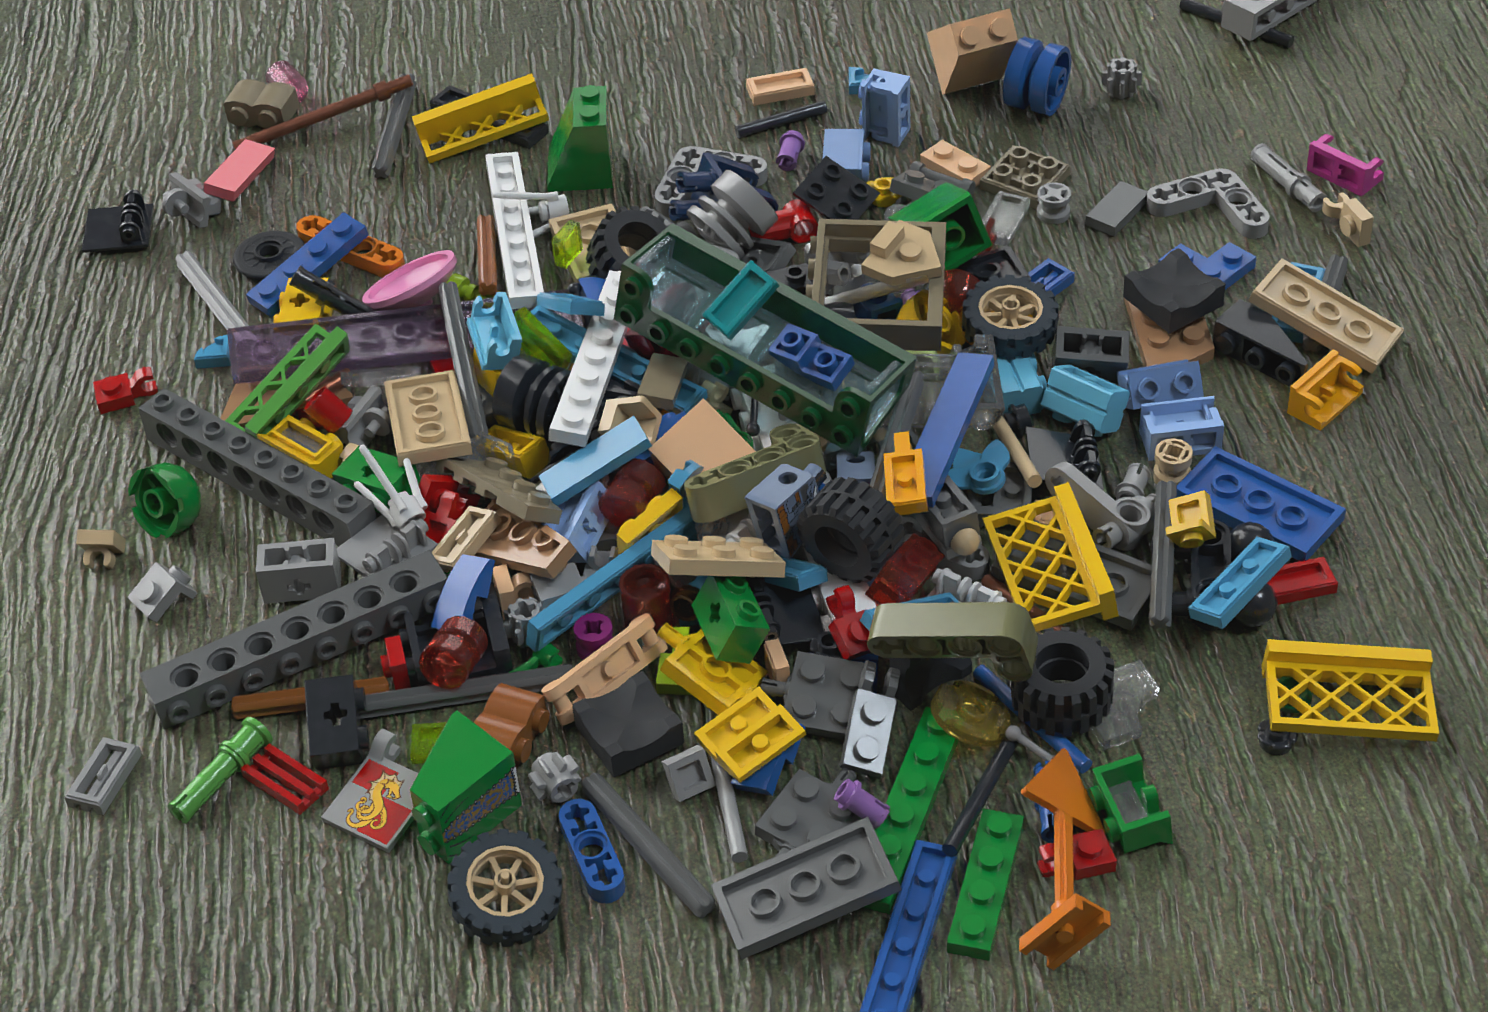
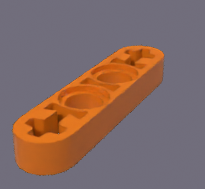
M317 215L303 217L296 224L298 237L306 244L332 221ZM367 236L340 259V261L382 278L405 265L404 254L401 249L370 236ZM362 250H371L364 254H357V252Z

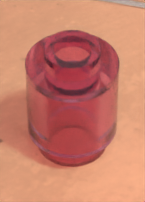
M285 60L277 61L268 68L265 75L267 84L274 82L289 84L296 88L299 102L306 98L308 94L307 81L290 62Z

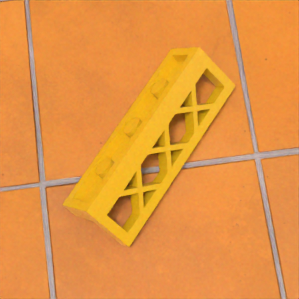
M531 73L412 116V120L430 164L549 121V117L540 98L536 81ZM535 106L539 111L529 116L521 115L524 110ZM499 119L507 120L504 125L498 127L491 126L494 121ZM466 131H477L474 136L468 138L461 137ZM439 141L447 142L445 146L432 151L429 146Z

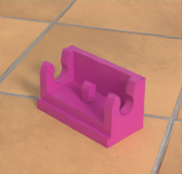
M1324 134L1317 141L1313 140L1309 145L1307 171L1361 197L1383 180L1384 172L1375 170L1384 163V160L1376 157L1368 164L1327 145L1334 139L1329 134Z

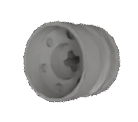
M726 170L711 185L718 201L715 202L709 197L702 195L698 201L703 210L692 205L687 210V215L696 226L699 234L708 243L733 250L741 259L744 256V252L739 244L746 249H751L754 246L752 239L746 231L749 229L763 236L775 224L778 216L769 203L747 181L733 171Z

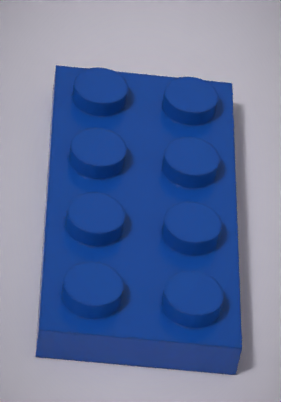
M1216 446L1177 485V498L1205 490L1211 497L1213 518L1227 526L1235 528L1239 524L1249 521L1263 525L1270 530L1274 542L1290 546L1292 558L1298 561L1308 560L1345 519L1346 508Z

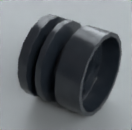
M523 353L513 357L504 367L497 380L492 400L493 417L498 424L521 432L527 431L528 434L543 437L547 443L553 444L554 441L548 440L549 428L571 371L560 366H551L547 361Z

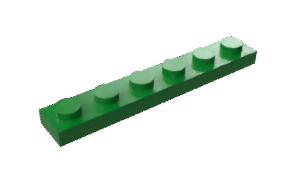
M925 707L886 804L890 806L889 813L884 822L875 829V833L898 879L900 887L916 839L920 840L965 727V716ZM898 892L863 908L890 914Z

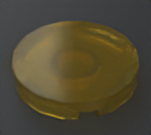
M955 680L953 685H947V682L941 684L930 703L931 714L937 724L950 736L970 745L983 747L993 746L1001 742L1006 729L1011 724L1009 711L1006 706L1002 710L1001 706L997 704L999 698L992 691L966 680Z

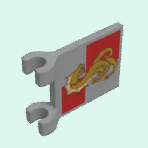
M381 729L372 742L367 758L331 803L321 819L323 822L390 853L414 820L410 788L419 773L393 762L400 754L401 748L393 744L397 738L395 734Z

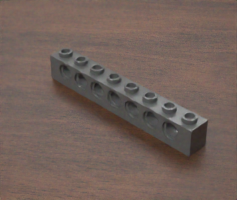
M165 388L138 408L147 440L323 538H334L337 546L342 545L377 519L373 501Z
M427 550L139 674L149 700L165 730L211 709L222 706L232 701L234 696L245 695L259 690L271 683L296 674L299 671L365 644L398 628L406 626L404 618L406 613H412L413 622L422 619L427 614L435 613L447 577L432 552Z

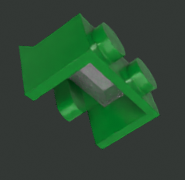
M1139 753L1092 769L1094 786L1088 788L1090 799L1097 812L1104 810L1107 816L1103 822L1111 843L1119 841L1124 853L1158 842L1173 844L1171 816L1168 810L1160 812L1157 790L1154 784L1147 786L1144 780L1143 761Z

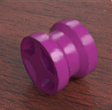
M589 613L581 616L573 627L577 655L582 660L613 638L611 620L600 613Z

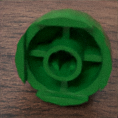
M170 463L155 464L137 470L130 479L128 493L129 496L135 495L137 505L131 508L133 515L141 528L150 536L157 538L162 534L165 538L177 535L188 529L199 516L201 509L200 488L193 476L183 467Z

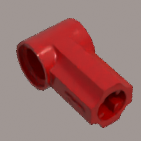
M794 199L785 204L782 210L775 211L778 220L763 236L749 230L751 237L776 241L792 238L795 242L806 243L810 241L811 236H817L818 223L811 208L801 200Z
M326 386L318 390L311 399L304 401L296 410L298 420L306 418L312 422L316 430L325 429L328 433H335L339 430L353 412L350 407Z

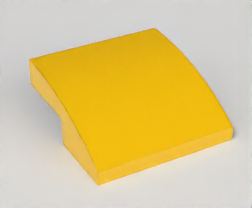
M758 686L694 732V735L702 748L726 772L741 783L806 735V731L781 704L777 706Z

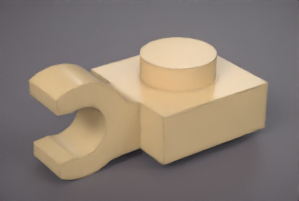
M1343 192L1339 193L1337 203L1331 202L1327 197L1323 198V213L1328 217L1340 219V229L1345 236H1348L1357 247L1370 244L1374 217L1356 198L1349 199Z

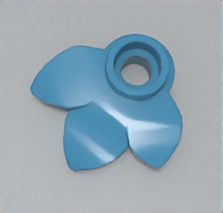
M998 439L992 441L982 454L959 448L953 461V468L949 470L948 475L960 490L971 489L978 494H992L1000 490L1005 484L1004 469L1010 462L1009 451Z

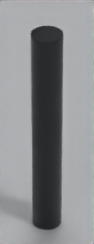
M822 100L743 123L734 127L737 138H742L827 113V105Z

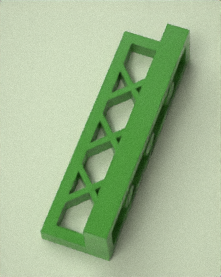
M315 323L225 421L257 438V434H267L287 415L291 416L348 354V333L338 326L329 333ZM316 338L322 340V343L308 355L309 345ZM300 365L286 380L285 371L290 366ZM269 390H277L263 405L262 396ZM245 415H254L244 426L245 429L237 424Z

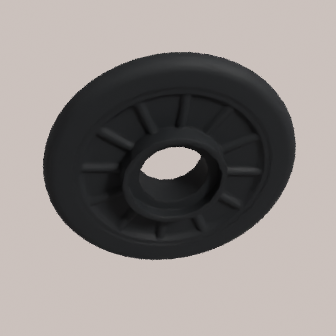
M285 231L258 233L247 238L237 247L233 256V262L238 272L245 277L263 280L304 246L305 243L295 234ZM271 253H276V254H277V255H274V256H272V257H263V256H265V255H267V254H271Z

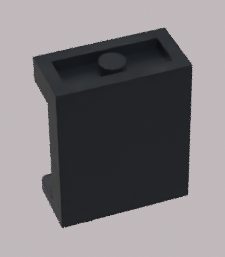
M496 593L488 594V598L480 597L483 612L473 614L469 635L432 628V623L415 626L412 613L404 614L406 628L400 629L399 632L403 651H412V656L405 657L410 681L418 679L419 686L504 674L513 670L510 648Z

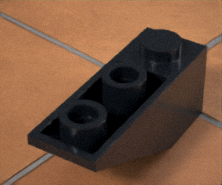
M1239 299L1215 320L1213 344L1216 350L1289 387L1307 372L1308 362L1269 313Z

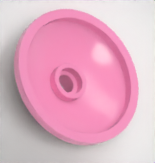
M444 250L415 259L377 281L365 292L362 301L372 309L381 312H401L414 308L415 311H420L433 303L432 297L439 293V285L442 282H448L455 270L457 258L453 251Z

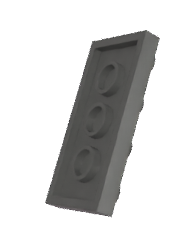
M1026 530L1020 540L1035 544L1041 534ZM1050 537L1043 548L1059 552L1065 542ZM1094 543L1113 586L1119 614L1117 617L1104 621L1132 631L1150 604L1152 565ZM1013 549L1007 560L1021 564L1028 553ZM1037 556L1030 567L1045 572L1052 561ZM996 559L991 565V575L1005 581ZM1061 564L1054 575L1070 580L1076 569ZM1024 576L1017 587L1032 591L1039 580ZM1048 584L1041 595L1057 599L1063 588ZM1072 592L1065 603L1075 606L1089 600L1087 596ZM1101 613L1091 615L1103 620Z
M868 817L711 884L741 959L901 891L898 879Z

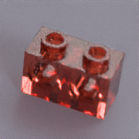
M913 533L887 561L865 595L878 605L910 601L921 590L945 555L937 550L933 542Z

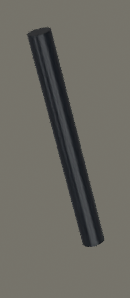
M1194 0L1180 1V9L1221 23L1223 14L1221 10ZM1273 28L1258 36L1288 48L1294 42V36Z
M1006 736L1003 737L942 846V851L947 856L955 857L958 854L1017 748V741H1010Z

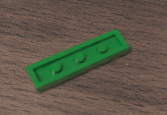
M983 808L947 940V953L990 961L1024 828L1023 815Z

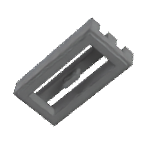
M103 737L64 798L67 806L75 808L79 804L82 810L90 811L91 808H95L97 814L104 815L142 754L139 746ZM115 750L108 762L103 764L110 752ZM97 775V779L90 788L89 792L87 794H84L87 788L89 787L90 783L94 779V777Z

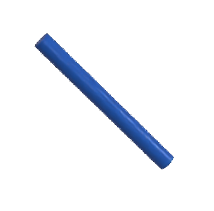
M979 665L974 670L973 677L1018 716V711H1014L1012 706L1011 688L985 665ZM1030 721L1024 722L1030 727ZM1032 729L1057 752L1065 748L1080 773L1087 772L1092 766V761L1066 737H1063L1061 733L1055 732V735L1051 736L1045 734V729L1038 731Z

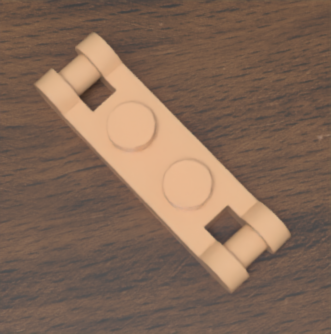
M649 613L640 615L632 620L627 628L559 679L543 687L541 692L547 702L554 704L557 710L555 716L561 725H567L574 721L572 704L582 699L603 696L615 690L631 676L659 657L660 653H664L668 649L666 642L657 637L653 629L655 622ZM639 638H641L644 643L642 649L637 642ZM571 689H574L578 696L573 702L566 695Z

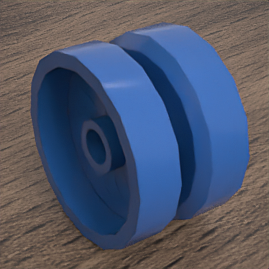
M1025 36L1020 38L1012 50L1005 70L1003 81L1004 103L1007 106L1022 110L1030 105L1031 110L1035 113L1046 116L1053 115L1059 108L1068 85L1071 70L1070 49L1054 43H1050L1044 48L1040 40Z

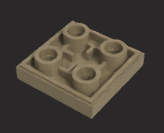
M1013 145L980 179V189L1037 210L1039 188L1047 183L1057 182L1062 184L1070 175V165L1060 162L1054 157L1043 156L1029 151L1026 147Z

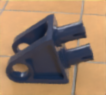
M706 152L702 154L698 172L683 171L677 174L678 177H682L676 178L677 190L679 193H692L690 200H671V206H669L668 210L672 221L690 220L687 210L692 205L703 210L698 201L702 195L717 202L718 199L712 191L711 185L726 170H731L742 178H750L749 184L758 191L774 211H778V204L768 191L756 188L759 176L751 166Z

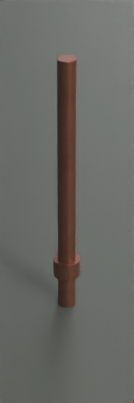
M409 74L387 83L384 80L373 84V88L233 141L232 145L235 150L245 139L264 144L376 100L382 102L390 99L391 94L412 87L413 82Z

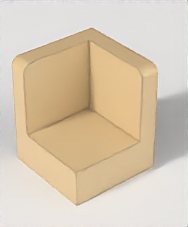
M645 396L606 400L598 432L603 435L634 415L653 445L656 442L662 414Z

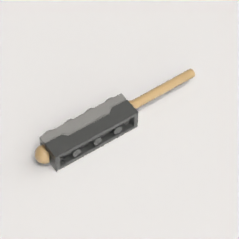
M845 385L844 387H842V389H844L845 387H852V386H850V385ZM871 411V414H870L869 422L872 421L871 419H872L873 416H874V414L872 413V411ZM882 424L873 435L878 443L879 454L887 431ZM910 429L909 437L910 444L913 450L915 449L919 438L913 432V430ZM947 475L934 507H928V512L913 513L912 515L945 558L949 560L959 555L967 556L974 553L978 547L982 546L977 510L950 476Z

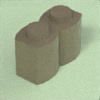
M252 79L239 81L223 103L229 123L245 127L258 125L265 129L290 120L300 106L295 87L280 82L266 85L263 82Z

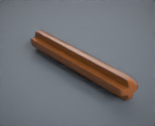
M489 214L486 217L480 215L477 218L479 293L482 296L487 294L493 296L497 292L495 218Z
M384 676L355 680L358 688L364 687L365 695L390 691L388 679ZM305 687L234 696L231 702L234 718L245 719L246 717L253 718L306 711Z

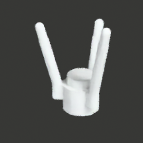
M495 191L492 193L493 198L544 200L538 202V206L528 208L529 215L539 214L542 222L569 214L566 196L564 194L558 195L557 191L550 193ZM549 222L532 230L533 237L535 238L550 231Z
M361 445L359 447L360 452L391 498L388 502L390 508L388 509L361 482L356 481L354 487L364 497L373 501L374 507L387 518L393 529L399 528L401 530L410 520H424L426 517L424 510L428 507V504L422 497L410 459L405 458L403 464L413 495H409L406 491L397 493L365 445Z

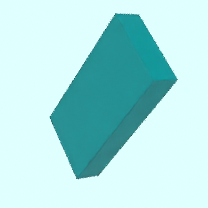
M750 260L705 310L702 316L731 341L780 285Z

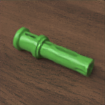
M246 717L241 723L242 728L230 740H224L218 746V755L167 805L169 811L176 819H181L183 823H188L196 812L236 771L241 772V767L247 764L250 765V759L262 746L266 747L269 743L273 742L271 733L261 722L255 718Z

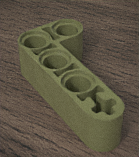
M784 424L770 431L769 436L772 446L688 478L684 482L692 520L697 523L712 522L748 508L745 496L782 464H788L804 470L808 464L813 463L821 467L826 473L818 435L799 424Z
M1016 603L880 604L874 610L867 647L875 655L885 658H991L996 672L1004 679L1026 681L1033 674L1038 635L1028 611Z

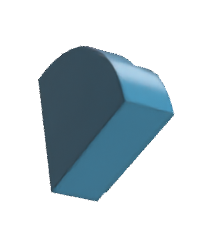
M849 67V95L858 94L862 80H866L869 74L864 73V69Z
M232 335L214 338L215 343L207 346L205 349L201 347L194 357L196 369L231 366L234 344Z
M693 460L685 461L684 469H676L668 479L670 489L673 488L684 498L686 495L684 482L688 478L701 473L704 467Z

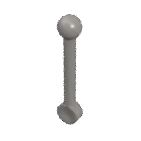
M1011 725L1006 729L1005 735L1008 740L1018 741L1045 761H1050L1053 758L1051 754L1023 736L1018 726Z

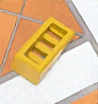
M494 425L488 429L489 439L485 444H471L473 451L486 458L494 457L508 463L507 467L520 472L522 477L531 479L548 465L550 452L545 438Z

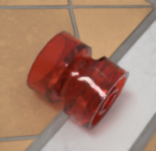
M633 458L620 467L613 482L608 485L598 502L599 510L610 523L620 528L627 520L637 518L645 511L648 503L654 497L663 493L666 486L665 478L654 465L645 460Z
M640 564L626 570L619 582L625 627L627 628L632 620L646 613H649L655 622L653 629L656 634L666 622L671 626L674 616L670 608L671 587L668 573L663 568L654 564Z
M465 616L448 618L420 655V670L425 678L433 685L442 689L460 687L487 650L488 639L483 628L474 620Z

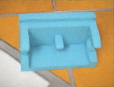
M496 292L493 298L494 304L488 309L482 308L483 301L481 296H478L473 302L471 318H467V326L482 370L504 369L513 357L520 354L522 337L506 292Z

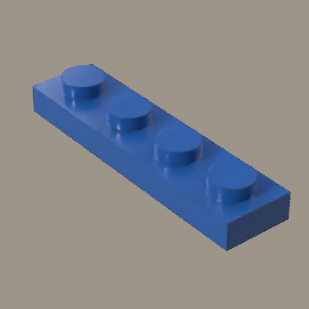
M343 212L246 293L249 303L272 318L280 311V293L285 292L288 278L293 277L300 265L307 271L320 277L369 236L366 226Z

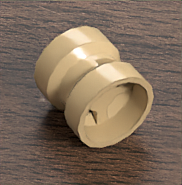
M1171 438L1161 441L1156 446L1154 457L1156 464L1153 470L1155 484L1163 480L1165 482L1173 481L1178 485L1191 471L1190 465L1192 463L1193 450L1187 442Z

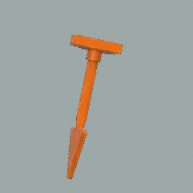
M1065 748L1061 749L1021 790L1023 796L1054 814L1055 902L1051 906V913L1019 938V952L1025 955L1032 950L1047 956V967L1055 970L1111 926L1109 911L1077 893L1074 894L1073 824L1086 832L1103 829L1105 834V829Z

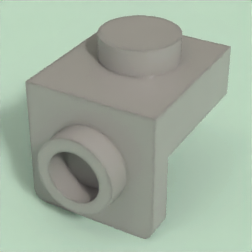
M155 562L129 594L128 598L146 617L158 622L180 593L194 599L198 592L188 583L191 577L176 565L169 569Z

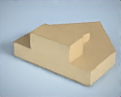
M898 220L897 223L892 221L886 223L870 242L871 253L861 264L862 274L891 286L907 283L906 279L924 275L927 276V279L942 276V267L930 232L902 220Z

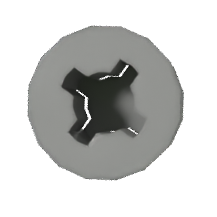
M1057 182L1042 185L1037 195L1039 201L1037 217L1048 224H1060L1068 220L1070 217L1069 202L1071 200V190L1069 187Z

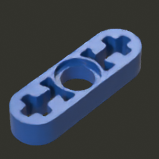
M573 799L566 802L559 810L560 828L589 896L599 903H611L618 900L625 892L624 872L594 805L584 799ZM580 817L585 823L586 830L580 832L578 824L573 818ZM596 844L603 848L600 854L592 857L580 853L585 846ZM604 869L607 880L612 883L604 885L602 881H599L598 871Z

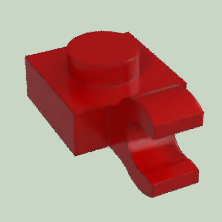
M151 367L138 369L130 379L127 373L94 381L93 386L100 413L104 414L135 405L134 398L152 396L158 393L155 380L145 382L154 379Z
M423 474L419 483L422 497L428 504V507L424 510L425 514L427 511L437 512L440 498L446 489L460 494L459 497L469 500V506L477 507L481 497L478 494H468L470 487L459 484V482L453 480L452 475Z
M447 489L440 498L437 512L427 511L424 519L429 527L426 536L438 544L456 523V520L469 507L470 502L459 497L460 494Z
M849 585L834 589V595L828 596L826 603L836 620H833L828 628L843 659L851 660L871 653L867 647L870 631L860 622L865 610L856 612L855 596Z
M1103 829L1073 835V874L1075 880L1116 871L1117 860ZM1048 843L1039 847L1042 860L1037 861V866L1042 877L1054 876V843Z

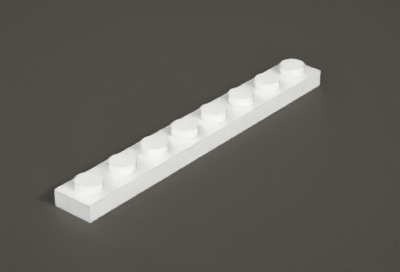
M518 152L486 154V167L491 197L495 191L525 192ZM492 197L508 300L512 309H532L537 306V294L544 291L527 200Z
M609 270L598 299L605 303L604 316L592 315L550 425L549 441L586 447L624 341V335L628 327L614 320L621 271Z

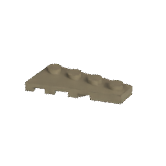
M457 457L437 460L436 470L441 473H454L453 480L460 484L468 485L469 483L476 486V493L496 500L497 505L523 520L559 525L562 509L550 501L551 497L536 490L534 483L521 478L522 474L507 467L508 463L494 457H487L485 462Z

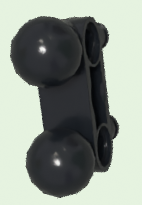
M1214 520L1216 538L1204 541L1201 546L1195 548H1183L1175 544L1174 559H1188V563H1191V588H1188V591L1172 592L1171 616H1188V619H1192L1190 618L1188 607L1256 537L1274 542L1270 530L1261 524L1249 521L1239 524L1230 531V527H1227L1218 520ZM1152 536V555H1153V536ZM1266 583L1233 619L1241 625L1252 628L1264 625L1271 620L1278 604L1272 586ZM1192 619V623H1195L1204 630L1216 631L1222 629Z

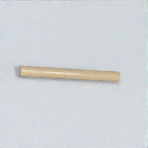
M995 404L987 405L984 409V414L1002 443L1007 447L1011 458L1027 484L1032 488L1038 487L1042 483V477L998 407Z

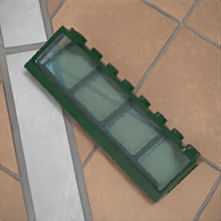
M673 223L622 263L614 312L615 321L856 457L866 447L911 383L917 356L776 280L780 285L778 289L730 341L709 323L702 314L747 263ZM788 323L818 334L821 344L852 355L855 365L835 392L799 375L769 355L768 349Z

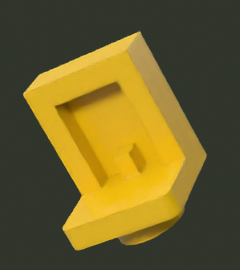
M1205 490L1168 500L1172 526L1165 528L1166 536L1177 546L1195 548L1201 546L1204 541L1216 538L1211 497Z

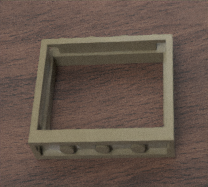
M819 219L817 236H811L810 254H816L815 258H809L808 280H813V284L806 285V296L825 306L829 251L871 253L870 242L888 221ZM904 221L930 232L942 267V276L929 278L927 321L847 319L904 350L941 351L946 222Z

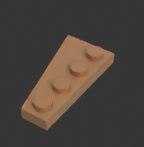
M493 499L485 509L497 512L502 521L474 556L495 560L494 565L507 564V568L554 579L566 568L568 561L577 550L568 539L549 526H543L540 522L523 520L497 505L496 500Z

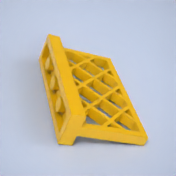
M1069 482L1054 486L1056 496L983 518L986 532L1013 602L1024 607L1028 613L1035 603L1050 608L1046 615L1031 619L1036 632L1096 613H1101L1103 620L1119 616L1113 586ZM1050 511L1054 514L1048 525L1033 521L1037 515ZM1008 524L1017 526L1011 537L996 533L995 528ZM1026 530L1041 534L1035 544L1020 540ZM1050 537L1065 542L1059 552L1043 548ZM1013 549L1028 553L1021 564L1007 560ZM1037 556L1052 561L1045 572L1030 567ZM1061 564L1076 569L1070 580L1054 575ZM1024 576L1039 580L1032 591L1017 587ZM1048 584L1063 588L1057 599L1041 595ZM1072 592L1087 596L1089 600L1075 606L1065 603Z
M1268 639L1261 668L1262 678H1266L1270 730L1437 742L1439 728L1430 675L1433 663L1431 650ZM1283 676H1291L1299 684L1289 690L1278 682L1277 679ZM1317 682L1337 683L1340 687L1330 693ZM1358 684L1376 685L1381 690L1372 696ZM1399 687L1421 688V693L1412 698ZM1307 688L1321 699L1313 707L1298 697ZM1349 692L1363 703L1353 710L1339 698ZM1391 695L1404 706L1395 713L1380 701L1386 696ZM1289 703L1303 715L1299 718L1280 717V709ZM1330 706L1344 716V718L1340 721L1328 720L1320 713ZM1369 709H1372L1383 717L1385 721L1381 724L1370 723L1362 715ZM1410 712H1414L1426 721V727L1412 726L1403 718Z

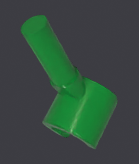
M549 643L541 650L533 651L532 658L510 672L536 669L540 665L543 667L561 665L563 658L558 655L560 650Z

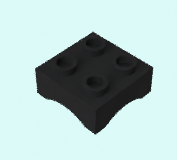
M1177 248L1153 267L1142 271H1132L1124 275L1123 297L1170 334L1224 306L1226 284L1219 278L1203 273L1193 264L1184 251Z
M890 658V668L900 670L895 697L910 711L920 706L926 695L937 686L952 680H961L972 673V661L970 658Z
M643 671L631 676L621 686L603 696L582 699L572 704L575 726L613 777L621 775L685 743L683 722L676 713L672 712L664 704Z

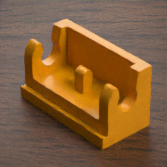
M1331 350L1290 386L1287 413L1321 431L1363 393L1364 386L1357 380L1351 379L1346 373L1348 371L1352 375L1358 376L1363 372L1362 369L1354 362L1340 356L1338 351Z

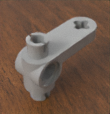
M1060 462L1047 470L1045 483L1052 496H1056L1054 486L1069 482L1086 525L1093 530L1092 538L1094 543L1100 545L1106 542L1102 546L1109 549L1114 547L1119 550L1129 551L1137 548L1142 536L1154 529L1155 502L1152 501L1155 500L1156 494L1152 493L1146 497L1141 495L1122 497L1115 501L1068 462Z

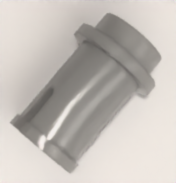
M1140 463L1129 465L1123 482L1119 483L1115 488L1116 500L1136 495L1145 496L1143 490L1151 476L1147 466L1144 465L1141 473L1137 474Z

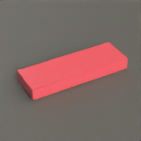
M245 139L204 182V192L234 202L274 158L275 148Z

